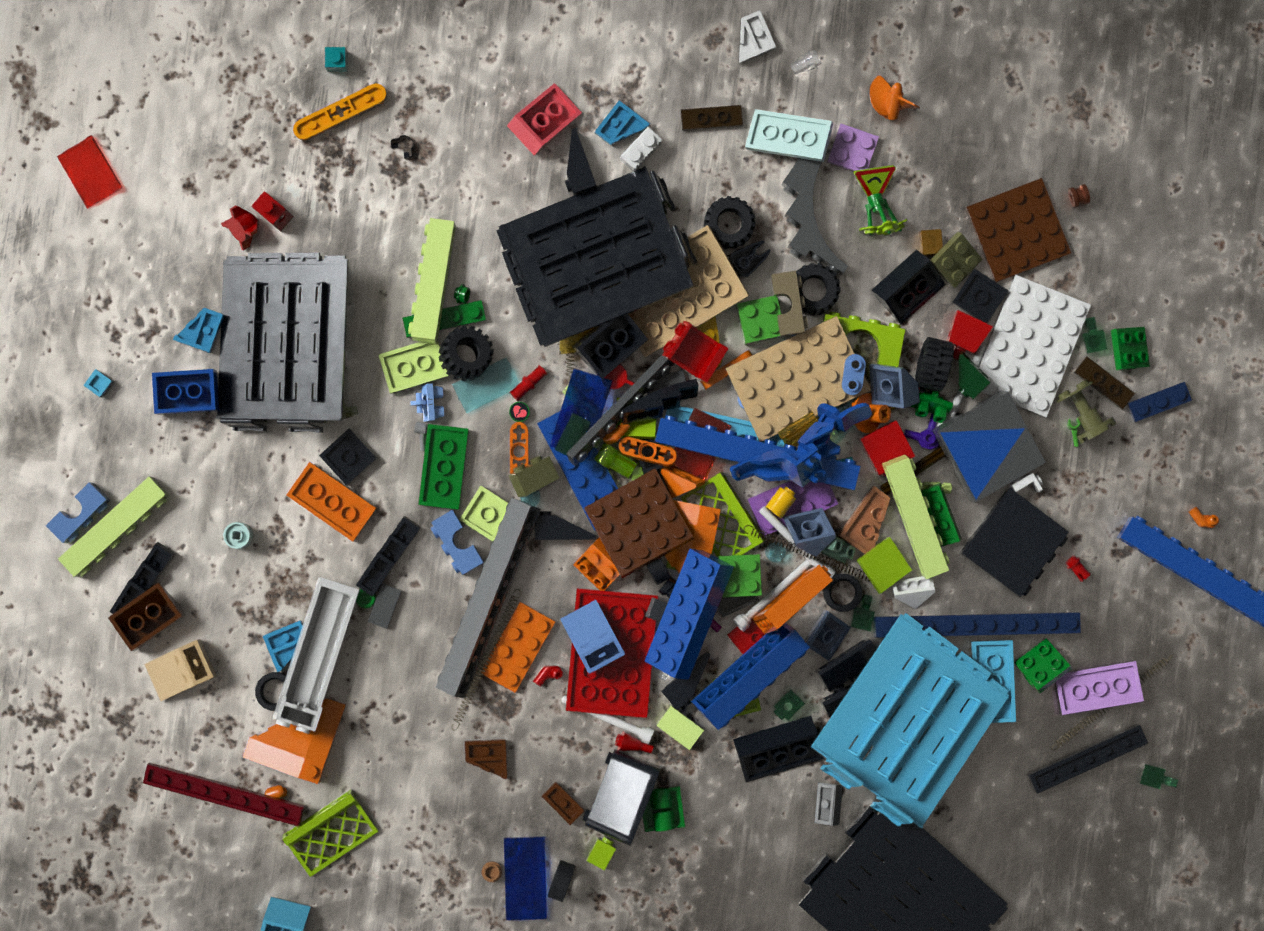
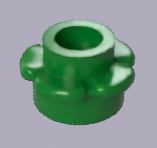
M461 284L454 291V299L459 304L467 303L470 298V288Z

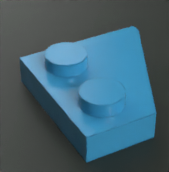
M301 620L263 635L277 672L281 671L293 657L303 626Z

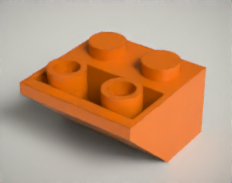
M600 537L573 564L601 591H605L620 575Z

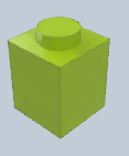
M605 836L603 839L598 837L586 861L605 871L616 850V846L613 845L614 841Z

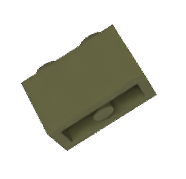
M538 455L530 459V464L526 466L521 464L513 468L514 472L508 476L518 497L528 496L559 479L549 456L542 457Z

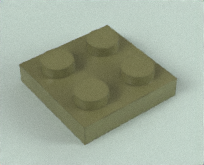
M957 232L930 261L950 286L956 288L983 259L964 235Z

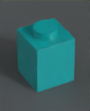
M325 47V68L327 72H348V51L345 47Z

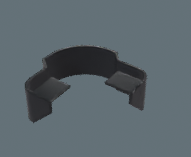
M401 135L399 138L392 139L391 148H398V143L392 144V141L400 140L401 137H407L409 139L411 138L406 135ZM414 143L413 147L411 148V156L409 157V152H404V159L412 158V149H414Z

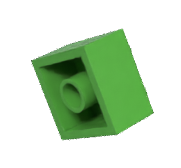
M777 296L737 303L736 308L744 345L781 338L777 315H780L781 311Z
M760 554L718 556L722 561L734 566L722 597L762 595Z

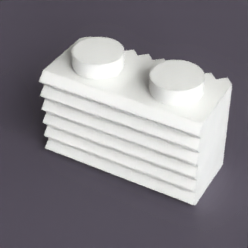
M647 127L620 156V160L632 171H636L650 157V154H653V151H656L661 146V138Z

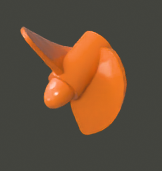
M880 75L871 83L869 94L871 104L886 119L897 120L899 112L905 109H920L919 106L903 98L904 93L900 83H895L891 87Z

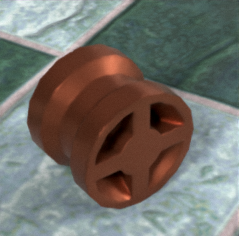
M1085 184L1080 185L1076 189L1074 187L1068 189L1069 198L1074 208L1082 203H1090V194Z

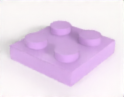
M840 124L827 163L853 172L855 170L868 169L879 136Z

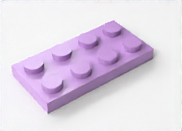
M1136 661L1068 672L1056 681L1062 716L1144 702Z

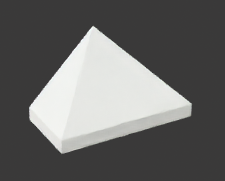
M923 576L901 579L892 585L895 599L914 609L918 608L935 593L932 577L929 579H925Z

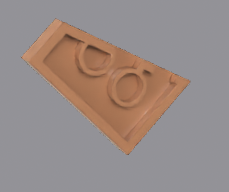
M872 485L838 536L863 554L874 548L876 541H878L879 530L882 521H884L890 497Z

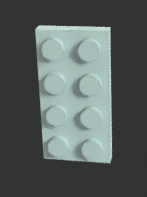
M755 109L745 148L751 151L824 162L833 122Z

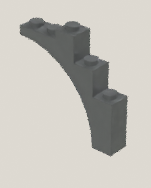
M799 158L782 182L783 190L791 196L797 195V198L785 214L786 221L793 227H797V225L801 227L787 248L790 249L789 253L798 259L800 257L804 259L809 252L812 254L811 258L817 263L823 262L831 268L832 272L842 275L848 266L825 243L814 215V183L822 162Z

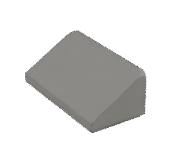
M818 782L814 823L830 826L839 825L843 788L841 784Z

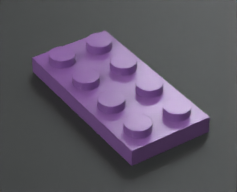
M788 481L747 499L760 530L768 534L778 530L759 510L767 505L779 487L783 489L785 486L795 492L793 497L796 498L783 517L819 508L826 510L838 505L830 485L820 482L813 483L812 481L803 488L793 481ZM772 513L785 527H787L783 518L781 519L774 513Z

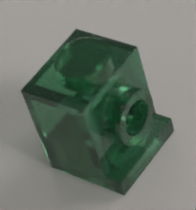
M789 688L773 705L776 709L774 713L781 720L786 718L789 721L805 703ZM786 703H791L792 708L790 710H785L784 705Z

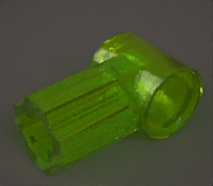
M605 442L594 458V461L608 469L611 468L629 479L637 466V463L623 456L618 450Z

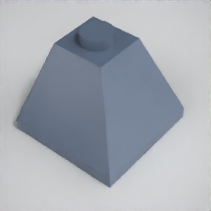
M869 364L872 404L906 408L919 403L918 382L905 368Z

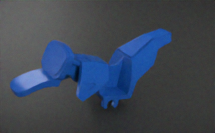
M821 403L817 408L818 422H815L798 440L799 445L795 454L791 456L783 450L774 449L750 457L730 467L732 478L736 481L752 476H757L768 482L791 480L802 488L810 481L818 483V478H816L818 474L826 477V471L821 462L822 458L839 455L841 451L840 446L830 440V433L834 430L846 432L854 424L870 418L872 412L869 404L860 403L840 413V410L836 407Z

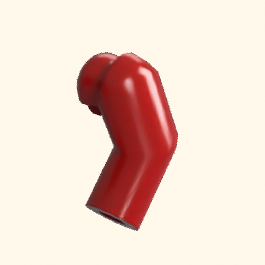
M556 665L544 666L533 682L541 687L546 679H560L563 676V671Z

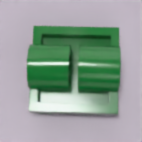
M1145 327L1111 330L1116 370L1122 371L1150 367Z
M1047 638L1014 662L1028 683L1039 693H1042L1072 670L1071 665Z
M680 786L652 790L643 813L645 832H660L685 827Z

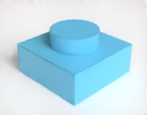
M95 369L83 386L102 398L113 381Z

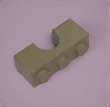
M796 271L772 274L774 297L785 296L792 303V308L788 313L777 315L780 337L805 333V328H808L807 316L802 315L805 301L804 296L799 294V288H802L801 275L797 276Z

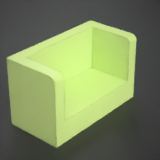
M672 705L669 706L656 724L657 727L689 750L704 731L703 728L676 710Z

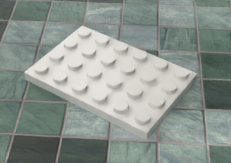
M1015 275L986 346L985 353L978 366L991 379V383L981 393L992 396L1001 390L1008 391L1017 407L1047 418L1091 305Z

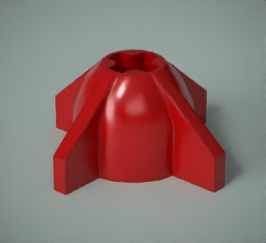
M235 205L230 208L232 217L222 222L221 225L229 228L231 234L239 241L241 250H245L250 247L253 235L257 233L258 220L252 213Z
M622 363L601 379L604 386L607 387L603 398L607 399L612 389H619L626 383L629 385L635 383L628 379V371Z

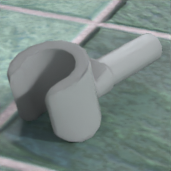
M417 422L414 432L420 433V451H425L427 425Z

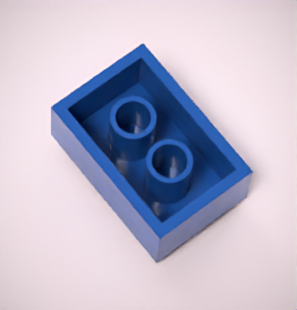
M203 369L152 373L154 414L167 415L219 411L217 370Z

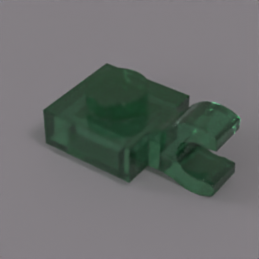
M1095 317L1086 318L1085 326L1088 333L1082 334L1086 354L1107 350L1104 330L1097 331Z
M863 594L861 608L856 607L854 609L850 627L871 631L875 611L869 610L872 596Z
M1144 764L1139 783L1160 789L1161 784L1176 788L1178 780L1164 776L1165 769Z

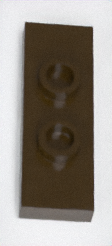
M741 105L682 109V131L743 126Z
M1087 356L1073 372L1082 380L1087 379L1088 383L1093 381L1090 386L1121 410L1124 409L1135 394Z

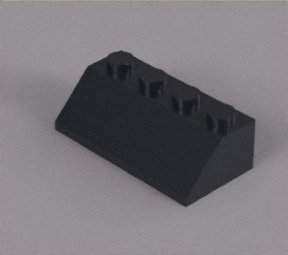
M812 716L733 739L745 782L824 759L820 753L811 747L818 737Z

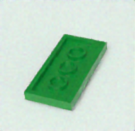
M428 424L418 505L459 510L469 429Z

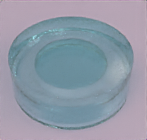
M537 490L528 496L520 497V499L536 506L540 502L541 495Z

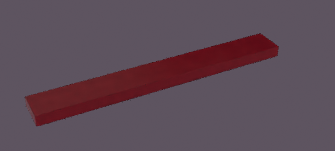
M153 763L147 764L143 784L298 827L301 825L305 805Z

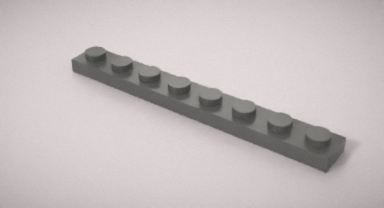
M661 355L566 453L569 462L574 466L579 462H583L587 458L588 453L600 445L602 438L615 429L616 424L622 419L623 409L644 397L649 390H653L657 385V381L662 376H666L675 363Z

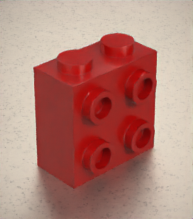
M897 420L858 439L877 475L882 474L883 477L886 474L882 463L902 455H906L909 459L915 457Z

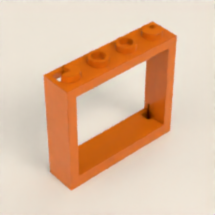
M817 565L806 570L752 618L754 623L764 634L778 630L833 581L828 569L825 566Z

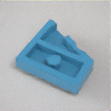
M619 100L594 133L611 146L650 126V123Z
M203 308L193 320L185 325L186 327L178 335L176 334L173 337V340L211 353L224 315Z

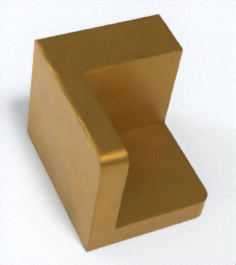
M941 229L921 230L919 232L920 252L924 256H935L943 247Z

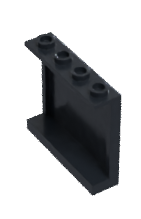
M1007 488L959 554L968 558L1016 594L1015 596H1026L1032 588L1030 585L1034 579L1038 580L1043 574L1044 570L1042 568L1044 565L1051 563L1055 558L1056 553L1054 552L1058 546L1062 547L1067 542L1069 531L1013 489Z

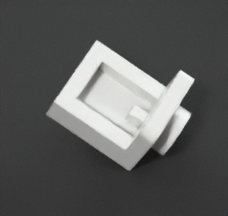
M1032 472L1014 480L1009 487L1017 492L1031 483L1035 491L1040 492L1043 490L1041 487L1043 482L1037 474L1034 475Z

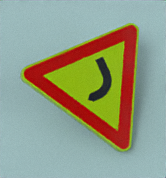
M890 165L855 170L853 174L867 197L876 193H882L883 195L896 167Z

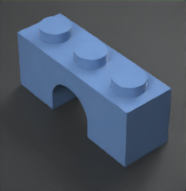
M89 482L75 496L82 506L78 517L71 518L65 512L60 511L46 525L62 543H72L79 536L78 532L83 527L86 529L94 521L92 518L97 513L101 514L107 509V503L110 499L94 483Z
M454 510L431 522L433 534L436 538L440 537L444 544L441 547L447 556L451 555L454 562L451 564L457 573L461 572L464 575L484 563L475 545L467 549H459L455 545L454 535L464 527Z

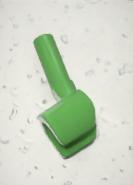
M1076 418L1077 426H1072L1070 419L1067 422V428L1072 432L1074 447L1079 446L1077 429L1080 426V421L1078 418Z

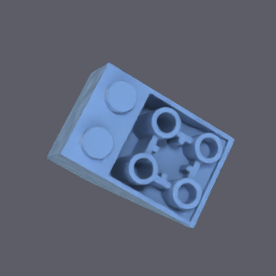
M597 600L560 619L589 674L625 655Z

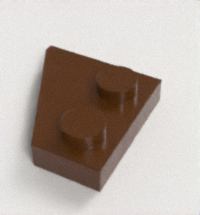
M506 739L465 741V762L498 775L503 779H507Z

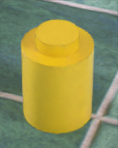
M786 486L784 489L779 487L765 507L782 519L796 500L793 497L795 492Z

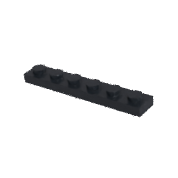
M1138 724L1028 774V777L1036 794L1140 748L1148 744V741L1141 726Z

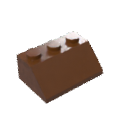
M158 582L112 614L108 619L130 651H136L186 615L175 599Z

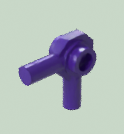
M931 414L927 429L921 433L905 429V437L917 440L921 448L927 450L936 448L938 440L932 431L937 426V422L933 420L934 414Z

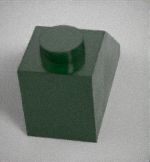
M961 351L959 353V391L966 398L970 396L974 399L991 383V379Z

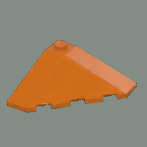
M673 500L694 537L693 540L664 555L671 567H675L679 574L689 549L703 550L712 554L721 509Z
M328 698L324 699L316 731L310 730L309 734L296 730V725L290 724L289 728L278 724L269 727L268 731L249 738L243 758L319 784L322 780L346 704Z

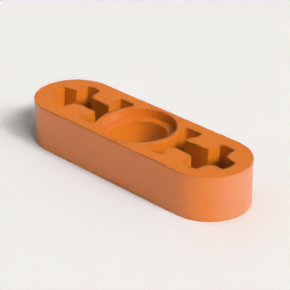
M750 350L744 352L716 370L707 383L700 381L707 390L729 376L725 369L726 367L753 354Z
M516 422L510 428V474L514 472L513 468L518 466V463L513 464V460H526L524 465L529 464V434L527 426L522 422ZM517 426H521L525 430V433L521 434V440H526L525 444L521 442L513 444V439L517 440V434L513 433ZM516 446L525 448V455L518 458L514 455L513 450Z
M624 437L619 442V451L625 457L665 467L674 465L677 460L675 450L668 446L632 437ZM630 442L632 447L637 448V444H640L638 449L639 454H635V449H629V451L626 452L625 447H623V445H627V443ZM651 447L654 450L653 455L650 457L643 456V448ZM657 449H660L659 453L662 455H666L667 452H670L671 457H673V459H669L667 462L664 460L663 456L658 455V460H656L655 458L657 456Z

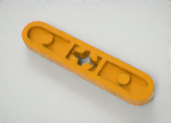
M371 84L298 120L294 124L293 132L298 139L309 140L382 104L387 97L386 90L380 84ZM337 107L341 109L350 107V109L343 112V117L339 115L330 117L337 112Z

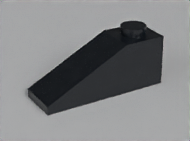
M576 128L571 131L567 166L568 180L564 181L568 192L572 191L573 195L596 187V182Z
M540 511L535 523V540H596V535L556 515H551V511Z
M708 651L696 660L689 679H674L661 690L676 710L679 708L684 710L692 703L690 699L695 693L710 657Z

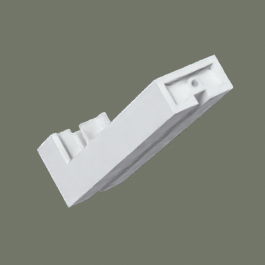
M322 577L318 578L273 715V719L277 720L276 724L288 728L290 724L296 725V730L307 734L310 733V730L316 731L323 709L321 706L359 589Z

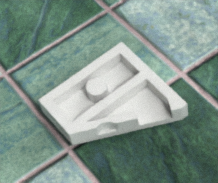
M760 10L741 18L740 64L776 49V45Z

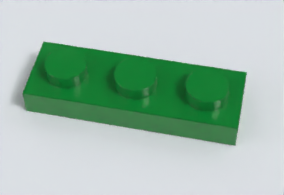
M941 483L921 489L922 496H926L929 502L928 513L933 515L936 526L934 528L936 534L939 533L943 545L941 547L960 542L962 538Z

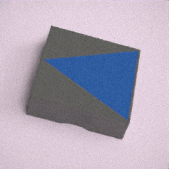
M1001 390L978 403L968 412L957 415L932 429L944 454L953 464L956 476L967 497L975 503L1046 463L1008 391Z

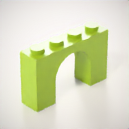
M829 312V315H824L823 322L837 316L845 335L854 331H863L871 335L878 345L876 364L899 366L905 329H902L901 325L889 323V326L881 325V321L873 319L865 322L861 321V317L849 315V318L841 317V313Z

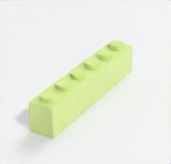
M430 218L429 224L425 225L424 235L427 236L426 244H422L421 255L424 258L423 263H419L418 275H421L420 283H416L415 286L417 301L412 304L411 313L414 315L413 322L409 323L408 334H411L413 341L437 344L456 230L454 221Z
M902 455L882 463L922 576L925 579H929L949 571L947 564H950L946 552H942V539L939 533L936 534L934 530L936 522L933 515L929 516L927 510L930 507L926 496H922L921 489H923L919 477L916 478L914 474L916 466L913 459Z
M149 476L61 555L58 560L73 577H84L91 570L90 566L94 562L99 563L106 557V551L110 548L112 550L121 543L120 539L125 534L129 536L136 530L135 525L138 522L146 521L152 515L150 512L155 507L160 508L167 501L165 498L169 494L153 477Z

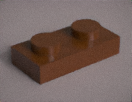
M557 782L541 796L569 825L585 811Z

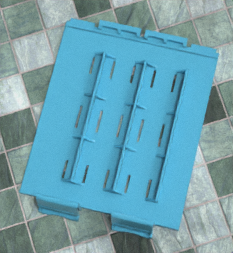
M905 613L904 615L900 614L811 747L824 756L826 762L830 764L822 765L820 770L832 776L846 789L862 785L866 787L880 801L873 802L871 807L886 816L896 826L914 823L918 827L923 828L924 823L1010 695L1007 694L1009 690L993 678L988 680L991 675L988 670L963 651L955 655L959 648L931 627L923 631V625Z

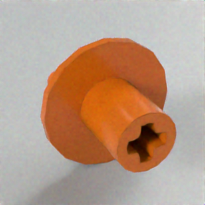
M864 393L858 396L855 402H852V407L860 403H867L871 408L872 415L870 418L854 424L862 433H871L877 429L880 423H887L890 420L891 410L889 406L872 404L871 393Z

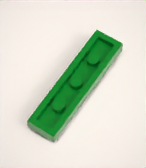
M482 300L443 308L439 331L486 321ZM414 315L402 317L407 338L411 337V334H408L409 323L413 322Z

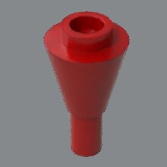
M625 731L616 737L615 746H618V751L640 750L647 753H652L653 745L642 743Z

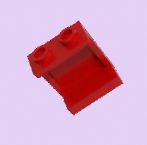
M683 321V323H679L676 327L672 340L665 344L662 355L694 377L707 383L729 348L716 342L692 326L691 323Z

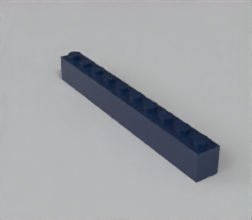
M1079 612L911 616L923 625V631L931 627L941 636L1081 633ZM873 616L874 637H885L899 616Z

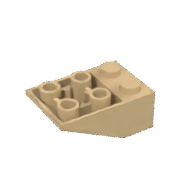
M201 639L144 664L160 701L217 677Z

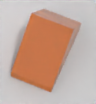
M673 465L661 469V474L672 498L705 484V480Z

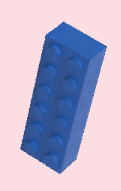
M689 549L645 662L675 679H689L734 566L703 550Z
M785 622L778 630L767 633L691 702L719 730L727 726L730 719L736 714L741 713L751 700L758 698L761 691L767 686L772 685L781 673L788 671L791 664L797 659L802 658L810 647L798 632Z

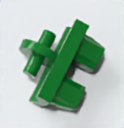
M931 390L930 393L925 391L923 393L919 392V403L911 405V407L915 408L916 416L923 418L928 413L934 414V422L941 424L946 420L948 413L953 408V403L943 400V397L938 396V391Z

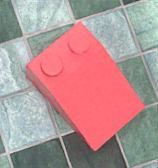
M554 83L517 113L507 127L535 156L580 116L582 112Z

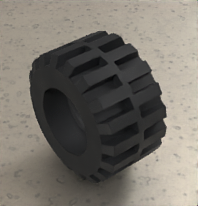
M722 197L718 201H714L710 208H708L704 227L707 225L711 227L724 249H737V247L745 245L751 238L756 224L755 214H753V209L747 205L745 200L741 201L739 197ZM734 212L741 218L742 226L737 233L726 234L719 229L718 218L722 213Z
M810 263L796 271L797 276L801 275L802 287L804 282L810 278H817L826 286V294L819 301L807 299L803 294L802 288H799V294L804 296L805 308H802L803 314H810V316L822 315L828 312L838 301L839 293L841 292L840 281L836 277L837 274L830 270V267H825L821 263Z
M462 326L460 329L458 327L455 328L444 339L439 349V354H441L439 362H443L441 365L442 369L446 368L448 370L446 372L447 375L453 374V379L457 380L460 377L461 381H466L468 378L471 381L481 376L493 359L491 356L494 354V349H490L493 344L491 341H487L489 336L481 334V329L476 331L474 326H470L469 329H467V326ZM466 345L470 347L475 353L476 360L474 362L462 360L457 354L456 346Z
M927 337L921 348L916 368L915 380L918 382V387L938 392L945 388L954 355L952 342Z

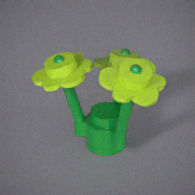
M876 193L866 198L868 202L865 205L868 227H862L859 231H865V234L870 236L876 233L878 235H890L893 232L902 231L905 227L904 223L908 220L897 221L882 193ZM885 209L889 214L890 218L892 219V221H887L886 216L884 214ZM872 210L873 213H880L883 221L882 225H872Z

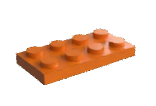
M311 462L307 464L286 494V496L352 542L355 541L377 509Z
M520 602L501 634L502 637L499 638L500 641L498 640L499 644H496L497 647H494L495 651H492L494 654H490L492 658L488 657L490 662L486 661L489 665H484L487 669L482 668L485 672L481 671V673L516 693L555 621Z

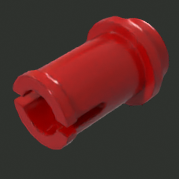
M1074 555L1066 561L1067 569H1071L1080 582H1083L1084 579L1086 580L1091 575L1080 562L1079 557Z

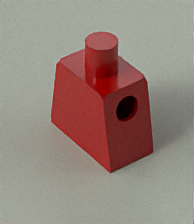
M265 191L251 206L280 232L294 217Z
M957 310L954 313L947 341L952 342L954 346L953 359L959 361V353L961 351L973 355L993 326Z

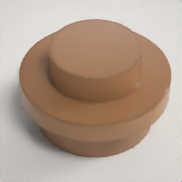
M487 862L482 868V876L488 882H495L502 875V868L497 862Z

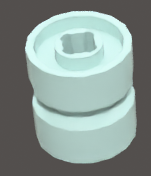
M241 522L229 524L223 533L225 543L234 549L248 547L254 537L251 527Z

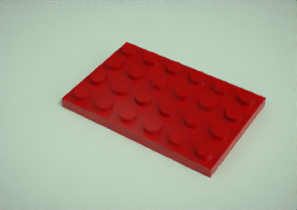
M577 588L575 611L597 600L625 655L589 674L572 643L566 711L647 718L652 665L645 662V658L655 635L656 620L645 617L652 597L658 599L657 595Z

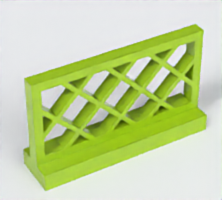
M723 471L707 480L704 485L680 497L683 502L689 503L686 499L693 494L701 496L699 505H702L704 497L715 499L713 508H716L718 500L726 502L728 505L727 514L720 513V516L726 517L724 527H717V530L723 531L721 541H716V544L719 545V550L716 545L713 550L717 558L722 556V545L733 548V556L743 555L765 541L764 537L761 540L762 533L758 538L760 530H758L757 525ZM712 482L717 488L716 497L705 494L706 486ZM703 488L702 494H701V493H697V491H699V490H701V489ZM728 518L738 521V531L726 529ZM741 528L744 529L746 533L740 532ZM753 528H757L758 530L756 537H754L756 529L753 531ZM725 531L737 534L734 545L723 543ZM739 535L747 536L751 545L746 548L737 546Z
M350 789L302 821L299 827L295 826L284 833L282 840L286 846H289L311 877L376 834L378 829ZM352 805H355L359 810L358 818L346 816L347 809ZM333 818L343 819L341 830L329 828L330 820ZM345 820L357 822L355 832L343 830ZM359 822L367 823L372 829L366 834L357 833ZM317 829L325 830L324 841L312 839L313 832ZM328 831L340 833L338 843L326 841ZM342 834L353 835V843L350 845L340 844ZM299 841L308 842L307 852L298 851L294 844ZM311 843L323 844L321 855L309 853ZM325 845L337 847L336 854L332 857L323 855ZM308 856L320 858L319 865L312 870L307 865Z

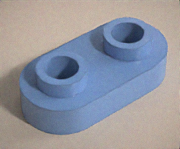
M858 354L848 356L844 363L841 386L843 391L849 395L858 394L863 386L866 363L864 358ZM855 360L859 362V367L856 369L852 367V362ZM850 381H854L856 383V387L854 389L849 388Z

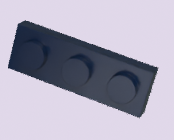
M1182 382L1127 403L1133 421L1137 422L1192 401L1186 383Z

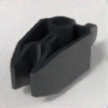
M765 241L747 245L727 255L740 279L748 278L768 257L770 249L760 255L756 254V249Z

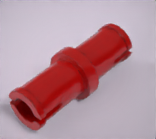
M538 365L527 377L524 376L522 381L509 393L516 401H519L529 390H534L535 385L547 376L548 373L543 367Z

